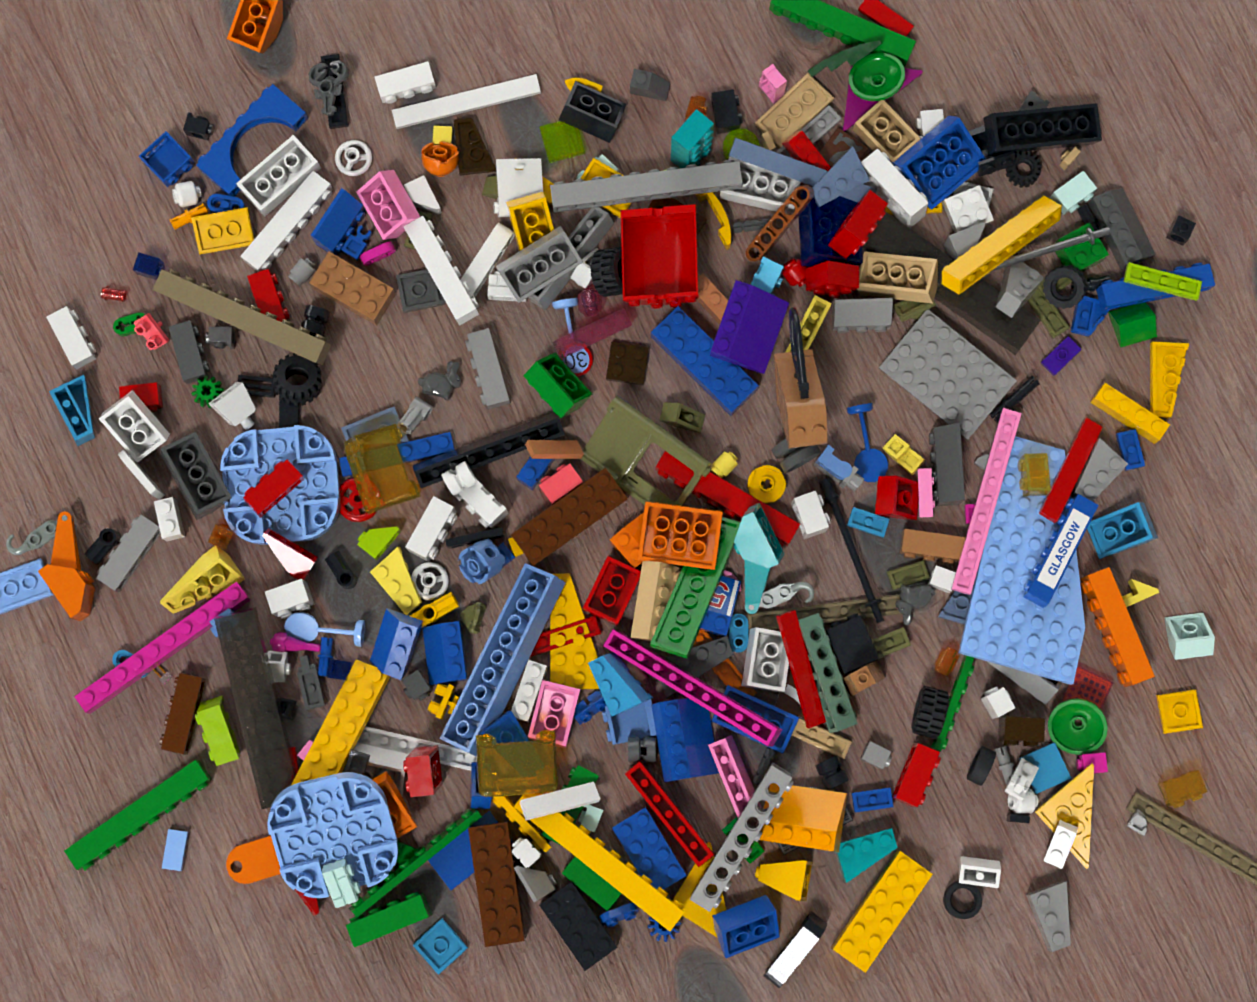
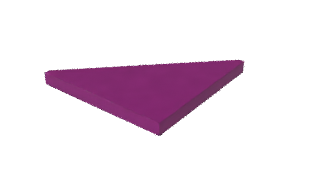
M904 68L905 81L897 93L920 77L923 70ZM849 82L843 123L844 132L848 131L856 121L879 102L859 98L851 90Z

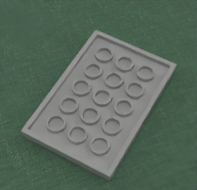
M929 309L924 312L879 367L881 371L948 425L960 423L961 435L967 440L1017 381Z

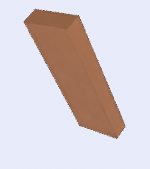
M527 440L525 444L532 459H582L584 455L577 440Z

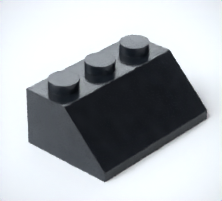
M575 81L559 121L610 143L626 104Z

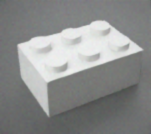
M133 390L105 410L99 418L136 462H139L167 441L170 435Z
M433 496L405 546L406 549L428 562L431 559L434 560L438 555L439 549L437 548L440 542L444 543L449 534L447 532L449 526H453L458 518L455 508Z
M757 627L751 628L741 686L778 693L785 692L789 662L781 632Z

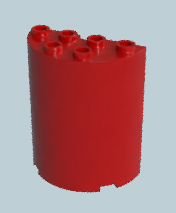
M696 204L667 206L660 209L621 210L623 301L629 303V306L651 305L653 309L663 308V305L681 307V303L696 302V299L699 298Z

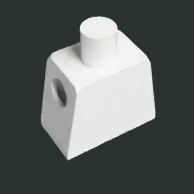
M235 382L208 403L232 426H237L240 423L247 430L254 425L250 415L255 412L256 408L244 384L241 382Z

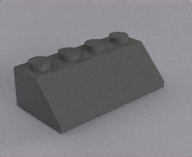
M1123 188L1109 190L1092 198L1088 205L1095 219L1098 220L1097 223L1100 229L1110 228L1111 234L1104 237L1120 270L1126 269L1129 262L1137 264L1156 255Z
M960 423L934 427L931 433H929V444H932L933 452H930V463L934 464V471H932V477H934L935 490H932L933 500L936 501V506L960 505L965 500Z
M196 432L161 448V456L196 520L213 513L232 499Z

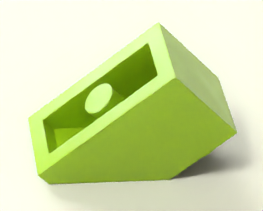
M398 527L369 529L368 532L364 531L359 536L357 545L377 561L402 531Z

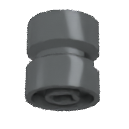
M628 737V762H639L641 759L645 762H656L655 737H644L643 740L639 737ZM641 747H647V752H641Z

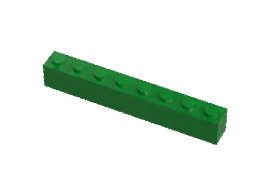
M771 0L769 10L773 14L785 16L793 23L804 24L810 30L823 32L829 38L835 37L843 44L857 46L881 40L883 44L871 53L893 55L901 61L904 67H906L916 43L913 39L820 0Z
M194 760L71 845L64 852L76 870L83 869L86 871L95 865V860L98 858L102 860L110 855V850L115 846L119 848L126 844L128 837L131 835L135 837L142 833L144 826L147 824L151 826L159 821V816L164 812L168 814L175 810L177 803L180 801L184 803L191 799L193 792L204 790L209 786L208 782L212 778L200 760Z

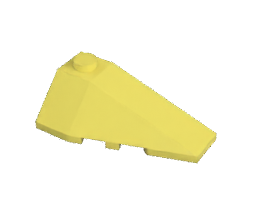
M216 544L195 562L160 600V604L174 614L194 606L196 602L206 598L209 600L213 598V595L224 591L236 581L240 584L245 578L231 557Z

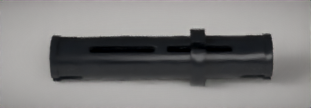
M1030 376L1014 393L1001 401V404L989 414L990 417L994 418V421L998 423L1002 409L1006 408L1013 411L1014 407L1040 385L1038 380H1034L1035 377Z

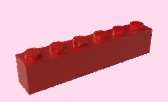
M642 762L637 763L625 773L698 867L703 866L715 856L714 852Z

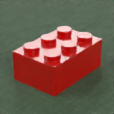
M869 190L853 207L828 245L845 259L851 253L855 255L859 248L869 239V233L871 234L878 224L876 223L886 214L884 209L888 203Z
M607 556L583 606V610L618 627L639 584L641 571Z
M920 743L913 744L893 792L892 799L911 807L922 805L926 798L925 788L927 786L930 787L934 777L931 773L934 768L937 769L941 757H938L940 752Z
M435 745L414 748L406 757V760L403 761L404 772L408 774L406 791L410 792V797L434 795L443 784L439 747Z

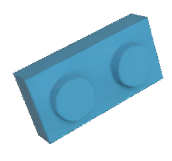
M853 507L847 526L884 538L890 519Z

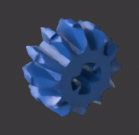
M649 917V920L654 922V924H648L647 926L648 928H655V930L651 931V936L659 933L656 937L657 941L660 940L661 935H664V942H667L668 934L672 939H675L672 931L680 932L675 927L671 931L662 930V927L659 928L658 926L660 923ZM678 921L675 926L681 925V922Z

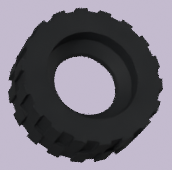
M1072 265L1056 267L1046 276V280L1043 282L1045 298L1054 307H1060L1061 309L1076 306L1086 295V289L1088 288L1084 273L1079 271L1077 267H1072ZM1069 278L1073 281L1075 288L1071 295L1062 296L1057 292L1056 283L1059 279Z

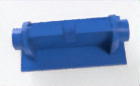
M596 690L587 697L590 702L588 705L584 700L576 705L574 718L579 725L590 721L593 715L605 710L607 705L600 690Z

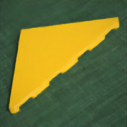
M1093 763L1035 810V813L1053 833H1055L1059 820L1078 827L1070 851L1086 869L1089 868L1094 781Z
M708 842L707 845L712 850V845ZM712 857L701 867L694 864L672 902L675 899L684 906L682 910L685 911L683 915L685 918L717 937L712 916L726 911L723 893L719 896L722 900L716 909L713 907L710 912L690 900L692 892L714 858ZM714 884L707 885V889L710 892L718 890Z

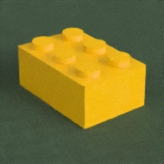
M543 192L506 202L519 251L554 230Z

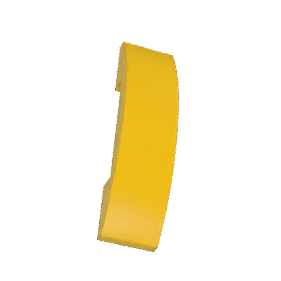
M712 192L695 194L699 202L707 199L722 228L718 229V236L726 250L730 249V224L722 204Z

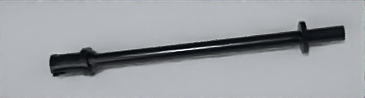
M831 478L824 479L819 482L825 496L824 501L832 508L866 594L868 603L865 604V608L871 607L877 624L881 623L884 619L878 604L882 601L881 599H875L839 508V495L834 490Z

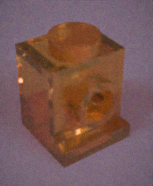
M691 96L685 121L696 109L706 116L708 107L705 106L706 98Z
M215 524L208 543L226 550L233 531L225 524Z

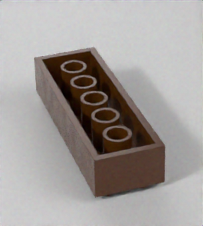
M604 468L512 533L511 536L530 563L535 566L624 503L628 498L608 470Z
M509 821L471 826L468 828L485 947L525 941Z

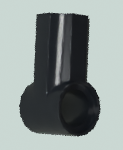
M110 528L103 529L97 540L84 554L98 565L110 550L120 543V533ZM112 532L114 538L111 542H108L107 535Z
M340 551L330 554L325 561L336 577L338 584L345 589L354 588L357 584V577L351 571ZM350 575L351 581L348 584H343V578Z

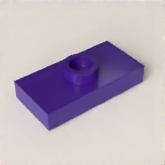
M1068 336L1041 364L1055 376L1082 349Z

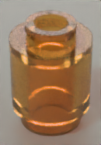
M948 646L946 649L942 648L934 664V670L948 677L949 673L953 672L960 657L956 655L958 651Z

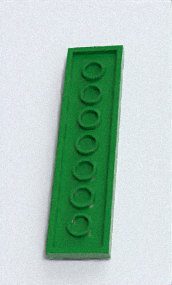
M722 517L715 570L683 566L651 640L650 646L652 648L688 659L734 549V540L741 522Z

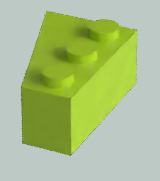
M223 695L201 702L197 714H195L197 724L202 725L204 731L202 732L203 740L210 747V750H208L211 761H215L216 766L237 760L240 757L235 733L228 721L230 718L229 714L225 712L222 704L225 701Z

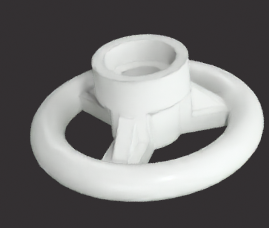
M358 140L344 142L339 146L335 154L337 168L348 176H358L365 173L372 162L371 150L365 143ZM349 146H359L366 154H360L358 149ZM343 150H345L344 155L348 162L346 167L342 165L340 159ZM352 155H356V158L350 159ZM366 160L362 168L355 171L351 170L358 161Z
M423 563L416 567L411 575L421 599H438L448 588V574L437 563ZM434 568L441 575L435 576L433 573L425 572L423 569ZM418 574L421 576V583L424 586L423 593L416 584ZM427 578L433 579L431 584L426 583ZM443 581L441 589L437 593L429 595L430 589L437 582Z

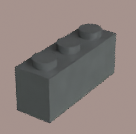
M191 320L169 326L183 381L189 384L196 382L197 379L203 380L204 376H208L207 372L210 371L207 360L204 361L202 354H205L203 344L199 343L198 336H200L198 326L194 325Z

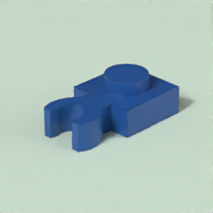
M362 225L357 229V236L355 237L351 234L341 248L343 253L356 261L359 260L360 255L363 254L368 246L364 241L372 236L370 230L366 235L361 234L364 229Z

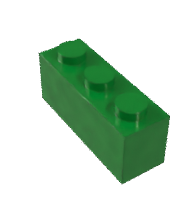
M574 857L562 872L564 876L606 911L610 909L622 894L577 857Z

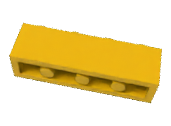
M1104 383L1098 389L1090 402L1130 429H1136L1139 435L1153 444L1161 440L1170 424L1107 383Z

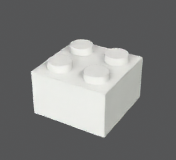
M980 185L944 199L942 202L954 233L982 222L987 225L994 221Z
M816 491L793 499L791 505L797 522L800 523L799 527L804 539L827 531L830 519L827 512H823L822 506L824 502L821 495H817Z
M303 579L265 591L271 613L281 617V619L288 618L292 612L298 610L300 612L310 610V606L315 605L308 583Z

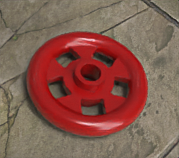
M353 477L346 480L339 487V512L344 518L353 522H363L369 520L378 512L381 505V493L378 486L372 480L365 477ZM357 485H365V491L357 490ZM347 489L353 491L349 498L344 496ZM368 494H373L374 502H368ZM356 496H361L360 502H355ZM348 503L354 508L351 512L345 508ZM366 506L368 511L360 514L359 509Z

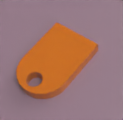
M271 836L239 845L230 852L227 858L226 868L228 874L238 883L249 884L281 874ZM235 861H239L242 864V870L238 873L232 869V864Z

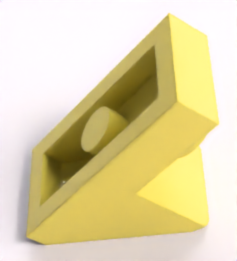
M1131 579L1128 583L1132 592L1122 596L1126 607L1160 592L1157 588Z

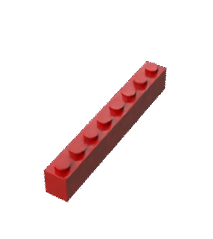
M666 451L655 468L659 476L664 479L669 477L674 480L676 486L682 489L688 485L694 476L693 470ZM711 472L706 477L703 476L691 493L697 498L702 496L707 499V503L714 508H717V506L721 507L726 515L732 518L736 516L741 520L749 507L760 503L782 547L784 544L786 546L789 545L800 526V523Z

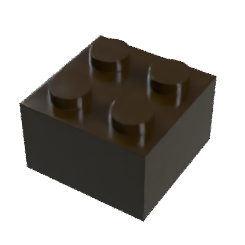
M1012 716L999 718L998 741H1003L1004 745L1015 746L1021 742L1023 746L1035 747L1039 746V743L1044 742L1045 718Z

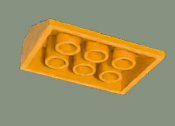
M770 784L769 790L771 792L779 791L780 788L777 784ZM792 785L788 792L784 791L781 796L784 798L778 809L774 807L771 814L773 817L768 825L764 824L761 828L763 833L759 840L839 853L847 793ZM765 801L763 809H767L769 807V803L767 801Z

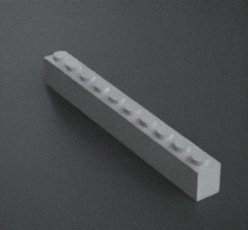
M726 160L721 164L709 162L705 166L688 165L682 169H678V167H670L666 171L654 169L643 174L640 172H632L627 176L615 174L610 176V178L594 177L588 181L583 179H576L572 183L560 181L550 185L553 211L555 213L742 189V177L739 161Z

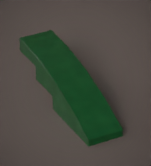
M881 40L843 50L809 69L808 72L811 77H814L827 66L833 72L846 61H848L850 66H853L883 43Z

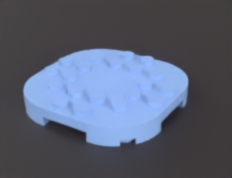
M300 425L265 430L254 429L241 433L234 438V441L228 448L226 447L222 455L220 471H222L223 482L232 499L225 503L223 511L227 524L240 538L254 544L268 545L262 535L270 528L292 542L309 541L322 536L333 526L340 511L338 462L332 444L324 435L313 428ZM288 460L303 475L304 481L260 518L244 501L245 492L252 486L255 488L265 474H271L274 471V467L280 461Z
M343 772L296 783L280 792L272 803L267 826L280 865L281 876L291 889L304 893V896L311 898L329 897L330 893L322 875V868L326 864L335 863V861L346 859L347 864L352 865L354 882L358 881L360 886L367 885V887L374 886L383 881L389 875L393 866H395L398 854V839L388 802L380 786L369 777L359 773Z

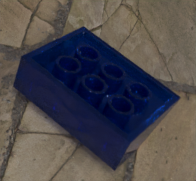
M806 190L800 194L802 199L807 198ZM839 196L818 207L813 197L798 216L802 266L812 267L826 261L851 265H861L863 263L862 246L855 255L851 253L845 259L828 245L858 202Z

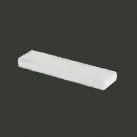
M590 782L520 800V806L527 821L597 803L600 801V797L595 783Z

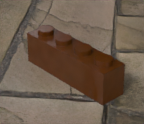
M179 673V677L175 678V693L169 701L170 713L166 715L164 726H166L165 734L161 735L159 745H162L161 750L188 755L196 722L195 714H197L206 679Z

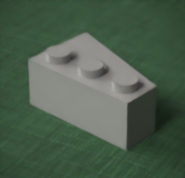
M1060 881L1026 894L1047 950L1054 952L1070 946L1067 881Z

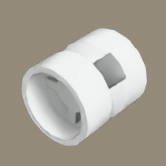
M466 461L457 465L455 470L450 469L441 474L453 496L462 492L463 487L469 488L478 483Z

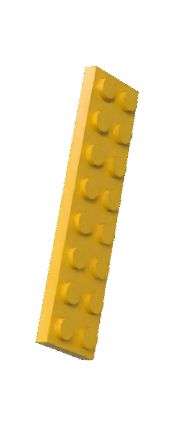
M355 660L291 785L342 773L351 749L355 748L391 676L383 674L377 667Z

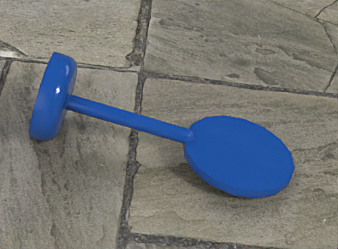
M873 403L848 407L846 409L849 415L859 414L865 450L861 451L854 461V466L858 468L856 473L864 478L863 481L876 482L878 481V476L886 475L888 461L881 451L870 449L863 413L872 411Z

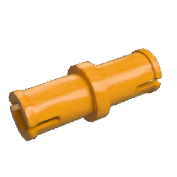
M204 203L189 211L187 209L184 210V213L169 220L174 230H177L188 223L192 224L191 217L209 213Z

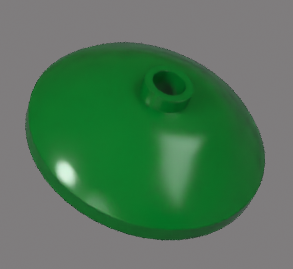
M874 53L865 56L853 65L849 73L851 90L856 96L867 101H881L893 96L901 89L905 81L903 64L898 58L887 53Z
M1079 698L1065 700L1059 703L1049 716V735L1056 746L1067 753L1076 755L1091 753L1103 744L1107 736L1108 724L1103 711L1088 700ZM1079 719L1082 721V723L1078 724L1075 722V720Z

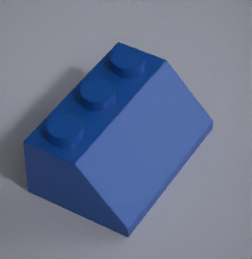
M341 188L311 233L315 244L334 255L340 253L346 239L351 234L353 235L357 222H361L366 214L363 204Z
M386 608L370 662L383 674L402 680L407 673L423 621Z
M460 621L422 628L429 685L467 681L468 674Z
M767 895L712 916L714 930L725 958L780 937L777 912Z

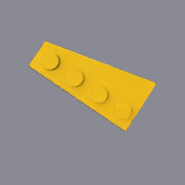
M1150 343V412L1159 418L1169 419L1172 417L1177 397L1176 392L1180 384V375L1185 364V355L1189 343Z
M495 783L492 786V796L494 797L492 801L498 808L503 807L507 811L505 815L511 822L516 821L520 825L518 829L524 836L529 835L533 839L531 843L538 850L542 848L546 853L551 848L550 843L532 823L529 824L528 820H525L522 813L514 808L515 805L509 797L501 794L500 787Z

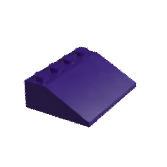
M736 280L710 356L765 374L789 302L753 285Z

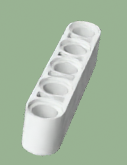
M501 223L494 227L460 280L461 283L465 281L470 289V292H468L470 299L476 297L515 236L514 231Z

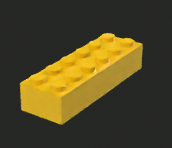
M897 851L831 949L866 973L933 874L901 851Z

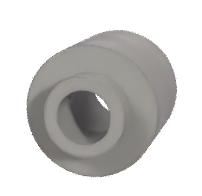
M301 258L289 271L291 273L288 277L300 286L316 271L313 268L315 264L308 258L305 260Z

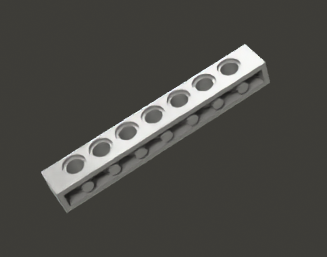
M772 762L690 896L691 901L709 912L713 907L715 909L718 907L722 900L719 896L723 891L727 892L732 882L730 879L732 875L739 873L742 868L740 862L743 857L747 859L753 849L750 847L753 841L758 842L763 833L761 828L764 824L768 825L773 817L771 814L774 807L779 808L784 799L781 797L784 791L788 792L794 783L792 781L793 774ZM775 783L780 789L777 792H771L768 786ZM765 800L769 803V807L761 809L758 806V802ZM755 817L759 823L756 826H752L748 823V819ZM739 834H746L749 840L747 842H740L737 836ZM731 850L736 851L738 857L731 859L727 853ZM724 867L727 869L728 874L724 876L719 875L717 869ZM714 884L718 890L710 892L707 889V885Z

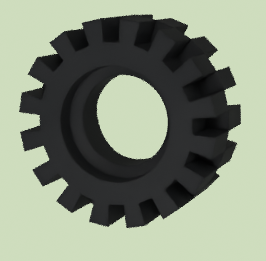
M1025 151L1020 154L1019 152L1015 153V165L1006 169V177H1009L1008 181L1010 183L1013 181L1014 186L1018 184L1019 188H1023V186L1029 187L1030 184L1033 185L1040 176L1042 164H1039L1040 159H1036L1037 155L1034 154L1032 156L1029 151L1027 153ZM1020 163L1028 164L1031 169L1030 174L1026 176L1020 175L1017 172V165Z

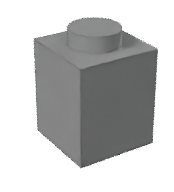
M869 741L860 760L882 770L884 766L888 767L892 760L890 756L891 751Z

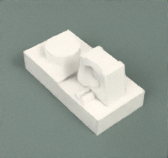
M1021 758L1005 792L1022 801L1039 767Z

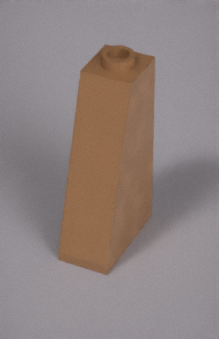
M874 661L843 678V682L850 695L853 696L886 677L877 661Z

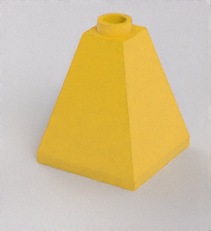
M802 860L763 864L757 866L755 878L795 900L806 901L813 862Z

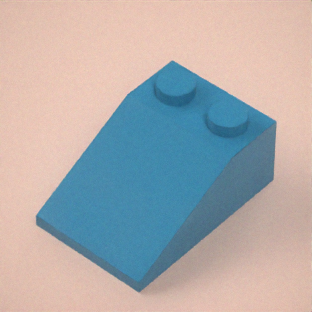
M1137 502L1090 521L1087 527L1099 559L1140 546L1158 538L1144 502Z

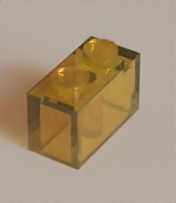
M1047 453L1024 454L1018 460V471L1021 472L1019 486L1020 490H1023V496H1046L1051 491Z
M1199 770L1187 772L1158 784L1166 806H1173L1174 808L1185 805L1184 801L1188 799L1192 801L1203 798L1202 794L1208 792Z

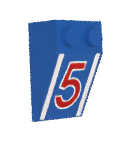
M725 576L721 577L700 630L723 637L727 636L741 581Z

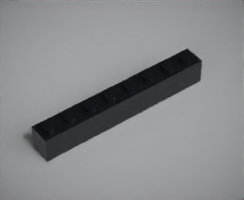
M552 413L413 465L414 473L420 488H424L443 481L441 474L450 469L455 470L456 466L464 461L472 470L526 450L525 444L527 440H553L565 435L558 415Z

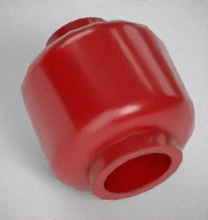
M792 258L783 265L782 275L791 286L798 285L801 287L806 284L807 266L801 259Z

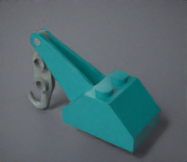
M760 503L749 507L742 517L734 540L735 551L738 555H741L745 562L746 612L755 614L759 607L772 608L790 600L801 589L809 591V597L805 600L806 603H809L814 598L815 592L812 585L807 582L782 583L764 591L771 567L778 565L785 553Z

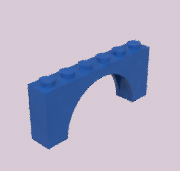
M274 84L266 87L261 94L262 96L250 104L247 112L241 114L237 118L236 123L225 130L223 137L212 144L211 150L198 159L196 164L198 169L228 196L235 197L241 191L236 184L241 179L235 172L233 156L238 141L248 130L264 123H278L288 126L296 132L308 120L306 112Z

